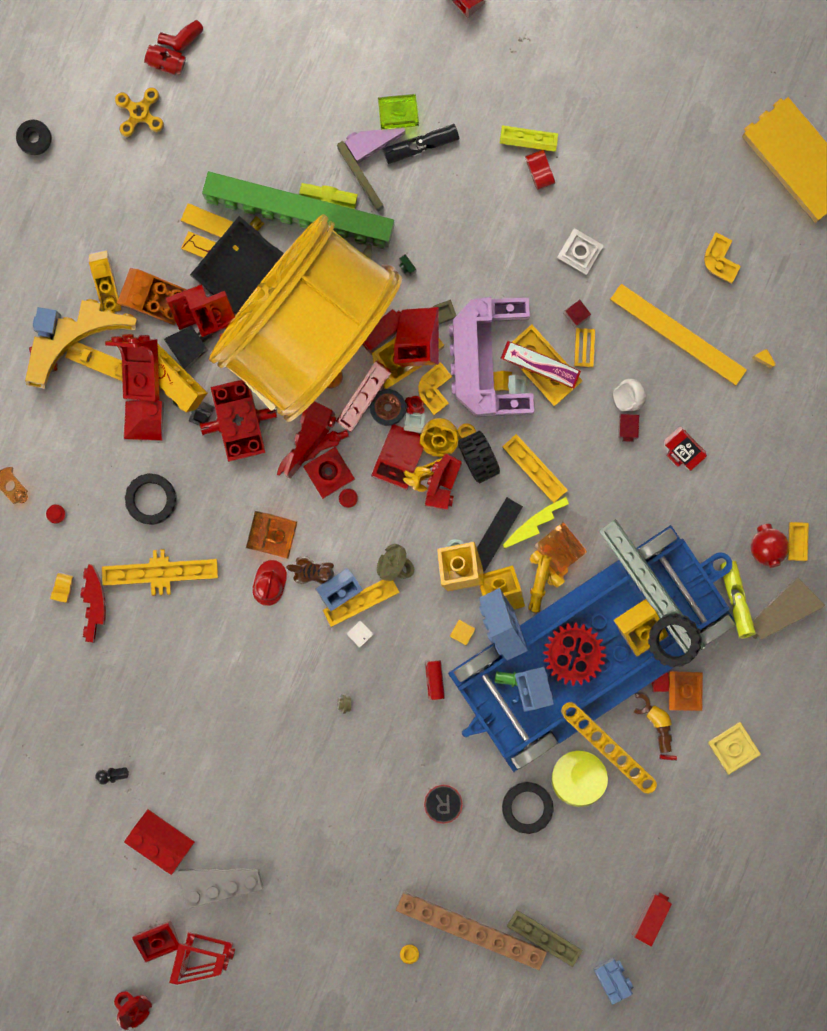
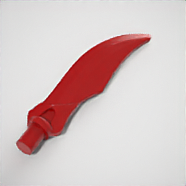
M344 430L339 433L331 431L305 461L314 459L322 450L338 446L342 439L350 437L348 431ZM290 452L280 463L277 471L278 476L285 471Z

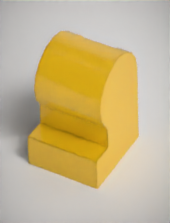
M58 572L50 599L69 603L73 576Z

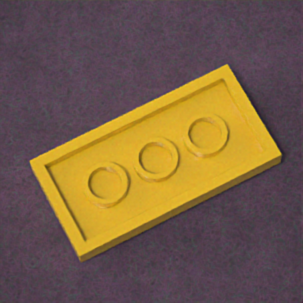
M532 324L512 341L515 344L568 365ZM520 368L554 407L574 390L556 381H551ZM579 377L578 380H577V383H576V385H575V388H576L581 382H583V380H582L580 377Z

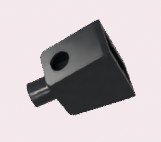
M191 326L164 338V340L186 371L208 351L204 342L213 336L208 334L202 337L200 332L196 333Z

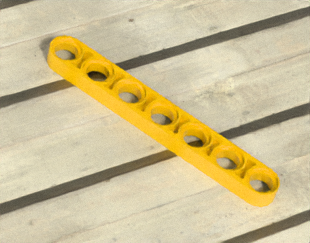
M573 702L563 705L561 709L563 717L644 793L649 794L655 791L657 787L655 779ZM573 707L576 709L573 716L566 715V711L569 708ZM582 720H588L589 723L586 728H579V723ZM595 732H601L600 739L592 740V735ZM613 744L614 749L609 753L605 752L606 745ZM626 756V762L624 764H618L617 761L619 757ZM633 768H639V773L636 776H630V771ZM652 780L650 787L643 788L644 781Z

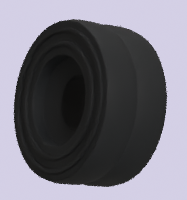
M27 120L16 131L17 144L26 154L40 155L51 144L50 130L39 120ZM33 132L39 135L38 141L34 143L28 139L29 135Z

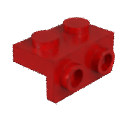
M446 453L440 462L436 461L432 468L434 474H431L427 485H429L427 494L434 497L440 486L452 490L462 462Z

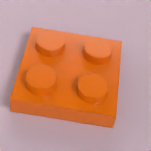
M670 671L669 710L702 711L703 672Z

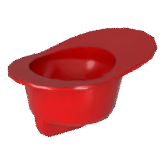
M268 560L259 566L252 592L258 603L270 606L280 600L287 579V572L282 563L276 560Z

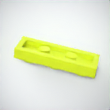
M502 125L499 143L556 152L558 133Z

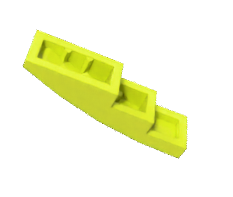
M565 497L547 506L528 519L502 545L505 549L540 534L537 526L555 519L552 512L569 504L567 498Z

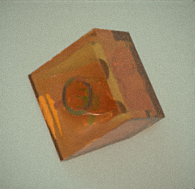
M255 511L246 548L288 559L297 521Z

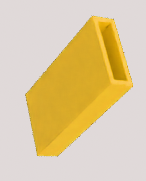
M789 97L784 100L780 98L773 104L774 109L770 112L766 110L758 117L760 120L756 124L752 122L744 128L745 133L742 137L812 220L817 223L827 214V142Z

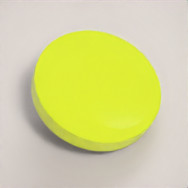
M572 751L563 755L557 761L552 771L551 781L556 795L563 802L575 807H585L597 802L602 797L607 787L608 775L604 764L598 757L586 751Z

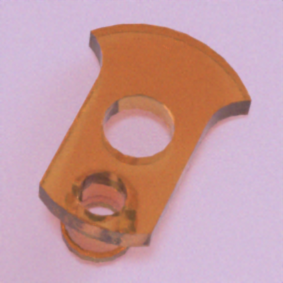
M6 467L1 469L0 490L13 504L26 502L28 490L14 476V468ZM9 481H14V488L11 491H7L6 484Z

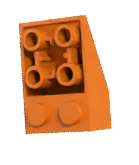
M130 268L117 304L175 325L176 322L166 298L187 289L140 269Z

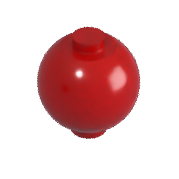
M771 524L758 526V533L752 538L750 546L754 559L758 563L770 568L780 566L789 552L787 537L780 530L773 529Z

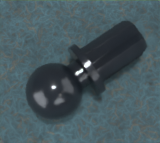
M126 767L109 768L108 771L101 769L97 771L95 779L101 785L107 784L109 781L115 783L116 780L128 778L129 771Z

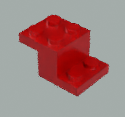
M202 284L166 298L178 329L181 330L197 324L202 337L228 327L233 318H235L225 291L207 297Z

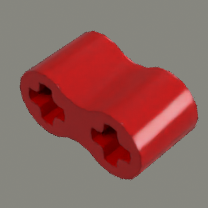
M544 150L525 156L537 190L555 184V179Z

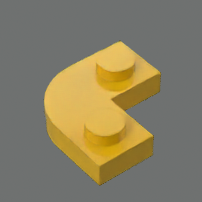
M715 232L705 251V266L710 273L732 284L741 266L724 258L733 240Z
M441 362L426 372L418 385L419 396L433 415H436L449 404L438 390L440 386L452 378Z

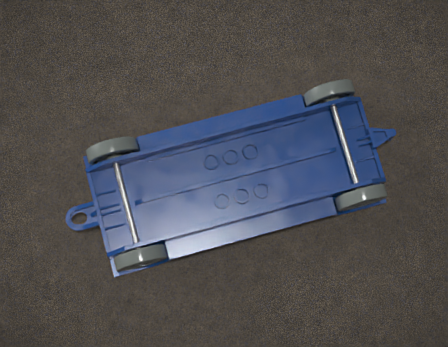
M671 525L637 547L641 556L682 614L688 616L691 621L697 624L696 626L701 631L700 636L705 646L735 626L734 618L728 611L730 609L713 584L730 572L732 560L729 555L719 552L699 563L684 539H680ZM720 558L725 559L726 566L721 571H716L713 568L714 561ZM620 560L521 624L520 628L528 651L506 660L503 654H498L494 642L448 672L476 715L469 726L462 730L463 737L487 732L513 772L529 764L555 745L560 744L578 732L563 717L561 709L564 704L568 702L575 703L594 721L674 668L661 664V661L654 658V654L650 652V649L636 657L616 626L614 619L646 599ZM567 623L570 624L571 628H573L574 623H577L578 628L585 624L586 631L590 627L592 628V635L598 632L596 640L603 639L599 646L605 647L604 650H601V653L605 654L606 657H601L600 660L605 664L598 665L602 671L595 670L596 678L590 675L589 683L582 679V685L579 684L578 680L575 681L574 686H572L571 680L564 684V678L557 681L558 674L551 676L553 669H546L550 663L543 661L548 658V655L543 654V652L548 651L549 648L545 647L544 644L551 643L547 637L554 638L555 636L552 631L554 630L559 633V626H562L565 630ZM665 627L669 636L660 641L662 649L672 656L684 655L685 653L668 628ZM570 636L565 637L563 645L567 648L571 647L573 639ZM580 637L577 638L574 651L569 652L572 655L568 667L569 671L572 669L575 657L580 655L577 653L581 641ZM585 642L582 644L581 649L587 654L591 652L592 646L590 643ZM565 655L558 656L557 663L560 666L567 664L568 660ZM578 661L575 666L576 670L583 672L586 669V664L583 661ZM544 667L548 676V684L554 704L524 712L518 686L512 687V685L495 683L496 671L513 674V672L520 673ZM573 707L569 708L566 711V715L573 716L576 709ZM582 720L579 723V728L587 726L588 720Z

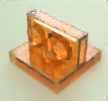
M564 522L534 545L541 555H548V557L552 558L550 566L557 575L587 552Z

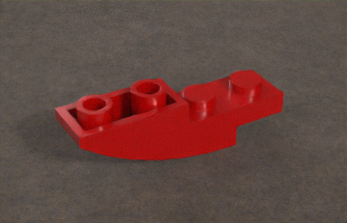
M88 564V568H84L83 579H86L85 587L81 588L80 598H83L84 603H90V607L86 608L85 618L88 619V624L84 626L83 637L86 638L85 642L95 643L97 624L105 625L106 601L99 574L94 565Z

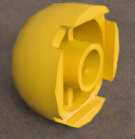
M445 418L432 419L422 428L420 444L424 447V451L432 456L443 457L445 453L451 454L458 445L459 435L457 428L451 421Z

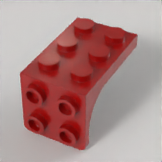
M123 334L122 337L114 336L111 337V340L105 341V346H117L121 353L123 399L158 401V339H151L150 335H139L137 338L134 337V334Z

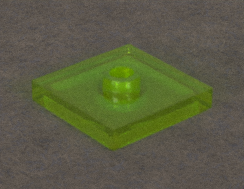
M416 94L378 97L381 130L419 126Z

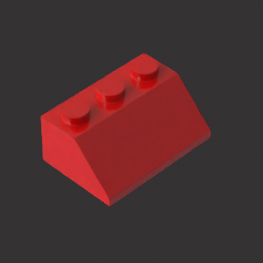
M147 809L124 843L172 875L195 841Z

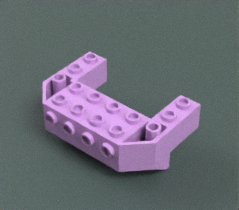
M491 297L471 299L453 319V325H449V335L453 337L454 344H450V356H454V363H451V375H455V382H452V394H456V399L475 417L534 414L533 393L495 395L492 358V321L529 319V298L491 299Z

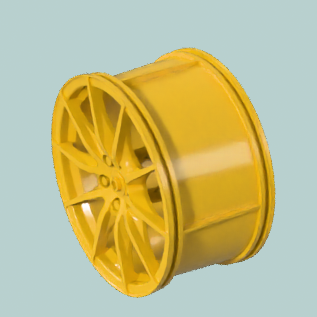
M325 214L319 216L308 226L268 272L241 307L240 312L236 314L235 318L228 325L209 356L210 362L214 364L218 361V367L228 368L278 408V414L284 415V419L287 422L294 420L304 412L350 361L386 312L398 292L403 279L401 275L395 274L392 269L385 270L333 231L335 224L332 221L328 222V217Z

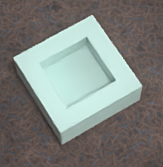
M510 375L508 383L509 394H527V376Z
M406 411L404 430L421 433L424 427L425 414H408Z

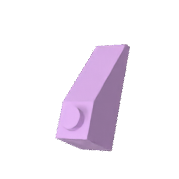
M402 127L361 131L358 134L354 132L346 137L345 145L358 164L405 135V129Z

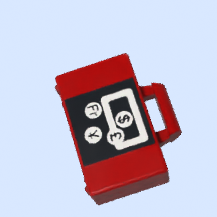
M681 426L664 440L665 446L669 449L666 456L677 467L684 464L691 471L707 457L703 447ZM673 453L679 459V461H677L671 454Z

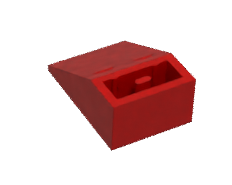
M439 307L403 309L401 311L394 343V364L402 367L439 365Z
M395 424L392 425L371 477L407 491L409 485L403 481V478H406L404 471L414 473L424 449L422 444H420L421 434L406 431L403 427Z

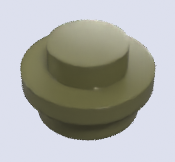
M342 694L341 698L337 700L338 710H341L342 714L351 711V698L345 694Z

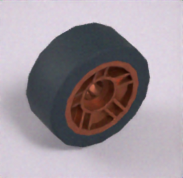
M392 389L379 391L370 405V413L373 419L384 426H392L399 423L406 412V403L403 396ZM385 404L392 406L390 411L384 409Z

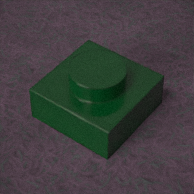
M406 254L399 258V267L404 274L408 272L412 276L417 272V269Z

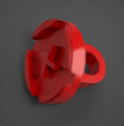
M123 991L117 994L114 999V1005L119 1010L116 1021L124 1030H129V1027L136 1028L142 1024L150 1014L149 1008H152L151 1001L144 995L133 997L129 992ZM124 998H128V1001L121 1006V1001Z

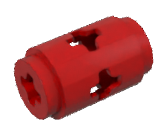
M156 44L148 46L144 58V63L148 64L149 67L173 75H181L186 61V57L182 56V53Z

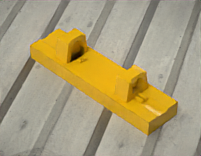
M79 342L68 349L65 358L122 381V360Z

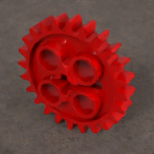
M567 623L565 630L562 626H559V633L554 630L552 631L555 636L554 638L547 637L551 643L544 644L545 647L549 648L548 651L543 652V654L548 655V658L543 661L550 663L546 669L552 668L551 676L558 674L557 681L564 678V684L571 680V684L574 686L575 681L578 680L579 684L582 685V679L589 683L590 675L596 678L595 670L602 671L598 665L605 664L600 660L601 657H606L605 654L601 653V650H604L605 647L599 646L603 639L596 640L598 632L592 635V628L590 627L586 631L585 624L578 628L577 623H574L573 628H571L570 624ZM567 636L573 639V645L569 648L563 645V639ZM580 637L581 641L577 649V653L580 655L575 657L572 669L569 671L568 667L572 659V655L569 652L574 651L577 638ZM585 642L590 643L592 646L591 652L587 654L581 649L582 644ZM565 655L568 661L565 666H560L557 663L558 656ZM578 661H583L586 664V669L583 672L576 670L575 666Z

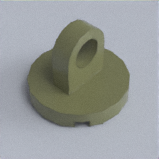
M399 544L388 546L385 549L387 552L381 555L378 560L377 574L385 581H392L396 577L401 579L411 577L414 573V566L406 558L405 548Z

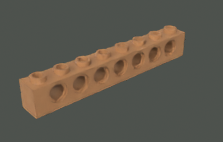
M403 891L396 907V911L537 970H540L547 953L546 950L405 891Z

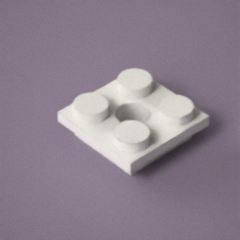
M574 228L557 258L587 275L604 245ZM578 246L585 248L586 254L584 256H578L575 253V249Z

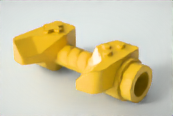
M548 545L539 548L530 555L529 560L535 565L538 564L539 556L542 554L548 555L552 548ZM549 566L547 583L556 588L565 582L563 576L568 573L567 567L564 566L554 570Z

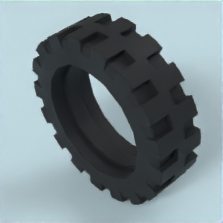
M152 473L140 475L133 479L127 487L124 497L125 506L129 514L138 522L149 525L162 523L168 519L172 512H174L177 503L176 491L172 484L166 478ZM153 483L161 486L165 491L167 497L166 505L158 514L146 515L136 507L135 494L141 486Z
M669 614L659 619L650 630L648 638L649 649L651 653L653 652L654 658L661 661L663 665H669V667H682L690 663L701 649L702 637L700 636V629L696 626L697 624L691 621L688 616H681V614ZM679 625L689 633L691 646L684 655L672 656L662 649L659 637L661 631L666 626Z
M532 782L518 783L511 787L505 794L502 803V813L505 821L512 829L519 833L531 834L544 829L551 821L554 811L553 800L547 790L539 784ZM523 792H533L543 801L544 810L542 816L538 821L531 824L519 822L512 813L513 800Z

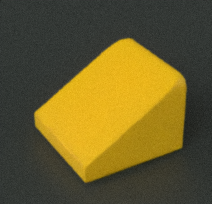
M764 349L752 357L769 368H773L776 365L768 349Z
M458 620L450 637L467 645L475 628Z

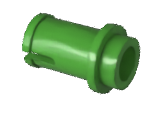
M496 671L495 683L512 685V687L518 686L515 677L516 672L512 674Z

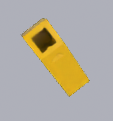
M107 250L89 254V265L102 311H121V305L117 304L119 296Z

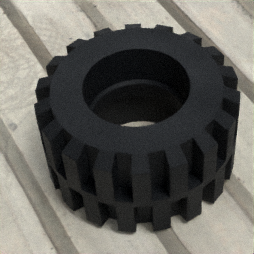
M480 430L458 440L460 451L476 482L482 483L500 474V467L485 435Z

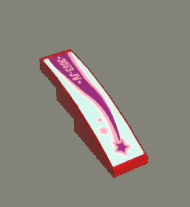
M507 341L500 358L571 389L575 388L581 373L578 369L510 341Z

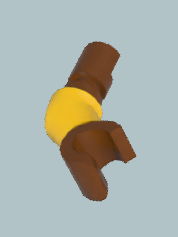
M643 692L635 693V697L644 699L646 705L642 709L636 708L634 713H646V717L653 723L654 728H656L657 733L660 735L658 736L660 753L672 752L670 743L672 742V734H669L672 722L669 714L655 705L652 707L647 694Z

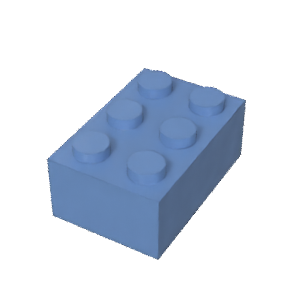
M498 588L480 597L481 606H479L482 616L485 617L483 623L486 629L489 630L487 636L491 643L495 642L498 654H503L505 659L509 660L528 651L515 610L501 589Z

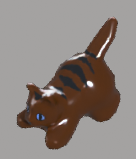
M306 556L297 557L296 565L290 564L286 566L289 571L294 572L293 579L298 584H305L310 581L323 584L334 576L332 570L334 567L333 563L314 562Z

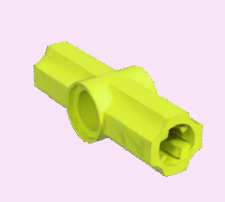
M301 183L299 195L352 209L356 208L358 194L340 191L335 187L325 185L320 187Z

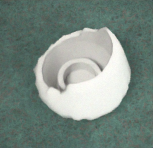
M626 379L613 390V398L620 411H636L645 404L646 393L638 380Z

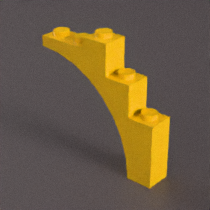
M93 299L82 300L77 322L69 317L58 318L54 340H51L50 337L34 336L25 378L26 385L45 389L50 373L57 361L78 341L106 330H136L137 318L128 313L119 315L111 310H104L103 312L98 301Z

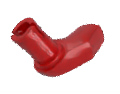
M195 20L180 30L176 36L160 32L157 43L173 47L175 51H183L203 32V25L198 20Z

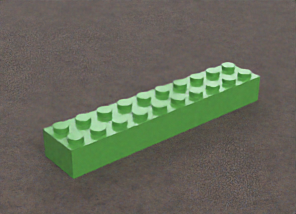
M210 171L207 172L202 195L208 204L218 206V203L226 205L225 208L230 210L243 209L246 214H262V217L265 219H281L282 223L292 225V222L297 223L303 229H307L319 216L325 214L328 217V222L332 221L335 224L333 231L343 239L351 237L355 239V242L361 244L370 242L373 243L374 247L380 249L389 247L394 229V219Z

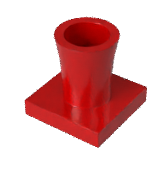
M336 446L303 466L322 499L355 480ZM327 468L332 469L331 475L325 474Z

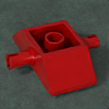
M243 380L210 387L217 418L215 421L200 423V428L203 429L201 430L202 436L218 431L222 434L228 462L266 453L260 423L264 420L277 418L276 410L271 411L269 408L258 410L255 408L251 389ZM237 416L244 419L239 426L237 423H234Z

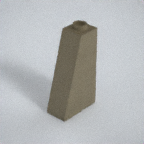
M799 577L795 578L752 620L756 632L752 637L754 639L757 637L764 639L823 608L825 604Z

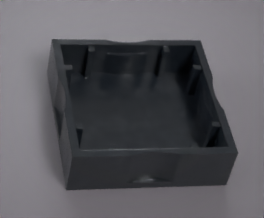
M238 216L191 272L190 276L200 285L202 284L212 295L225 291L233 312L237 314L284 253L263 238L242 217ZM236 245L239 249L236 251L232 247Z

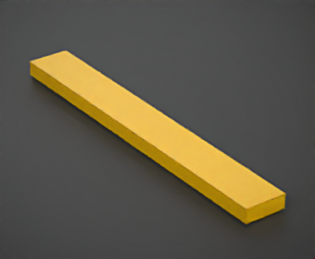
M623 284L619 285L610 298L619 307L736 386L747 371L740 364Z

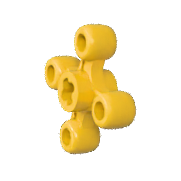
M147 88L144 92V98L140 102L131 101L124 92H120L115 96L116 105L127 109L130 113L129 119L119 127L120 133L124 137H131L135 132L136 125L142 122L147 123L153 132L158 133L163 130V120L160 117L152 116L149 112L150 106L159 100V92L155 88ZM154 93L155 96L153 98H149V94ZM121 98H125V99H126L125 102H123V103H121V102H119V101H120ZM138 109L142 110L141 116L137 115ZM155 122L160 123L158 127L153 126ZM126 127H130L128 132L124 131Z

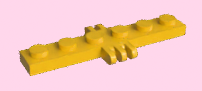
M160 549L161 557L157 556V550H153V557L149 558V563L102 566L103 586L151 583L152 596H156V588H159V595H164V587H166L167 595H171V581L218 578L217 559L169 562V556L165 557V549Z

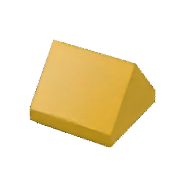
M493 372L495 391H509V376L512 375V372Z

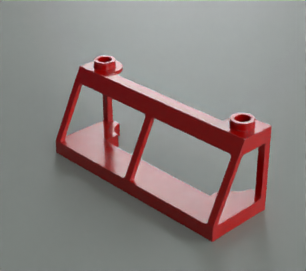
M188 932L186 943H179L169 983L179 985L221 975L223 970H227L229 959L233 960L235 948H232L233 943ZM198 938L224 945L223 954L193 947L194 939ZM191 951L217 958L216 962L188 968ZM215 965V967L211 969L185 974L186 971H191ZM213 971V973L209 975L180 981L181 978L189 977Z

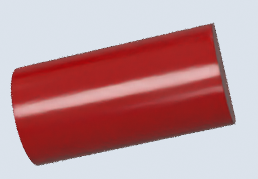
M441 660L428 661L425 663L428 699H445Z

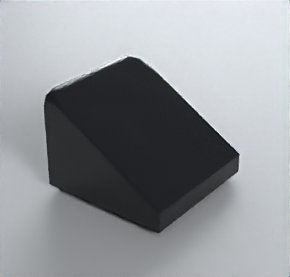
M201 402L199 407L191 412L189 422L199 426L200 423L209 422L215 407Z

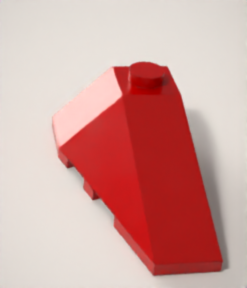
M316 401L301 415L300 423H302L301 431L296 433L294 438L296 448L291 450L284 471V475L289 479L292 478L327 435L330 427L333 428L335 425L336 417L334 411Z

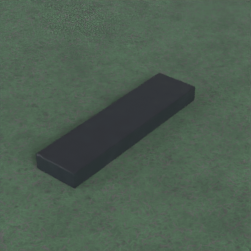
M508 497L504 500L477 546L483 572L486 571L523 508L522 505Z

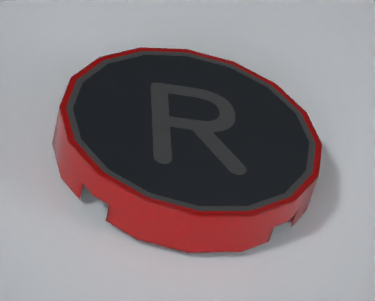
M439 785L428 792L425 797L424 807L430 819L444 824L452 822L459 816L463 803L461 795L456 789L448 785Z

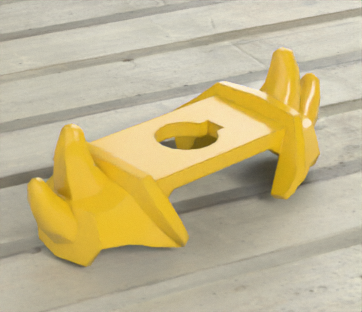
M436 461L422 467H416L414 473L404 471L406 478H403V481L415 491H426L428 488L422 485L421 481L430 478L431 474H434L430 468L434 466Z

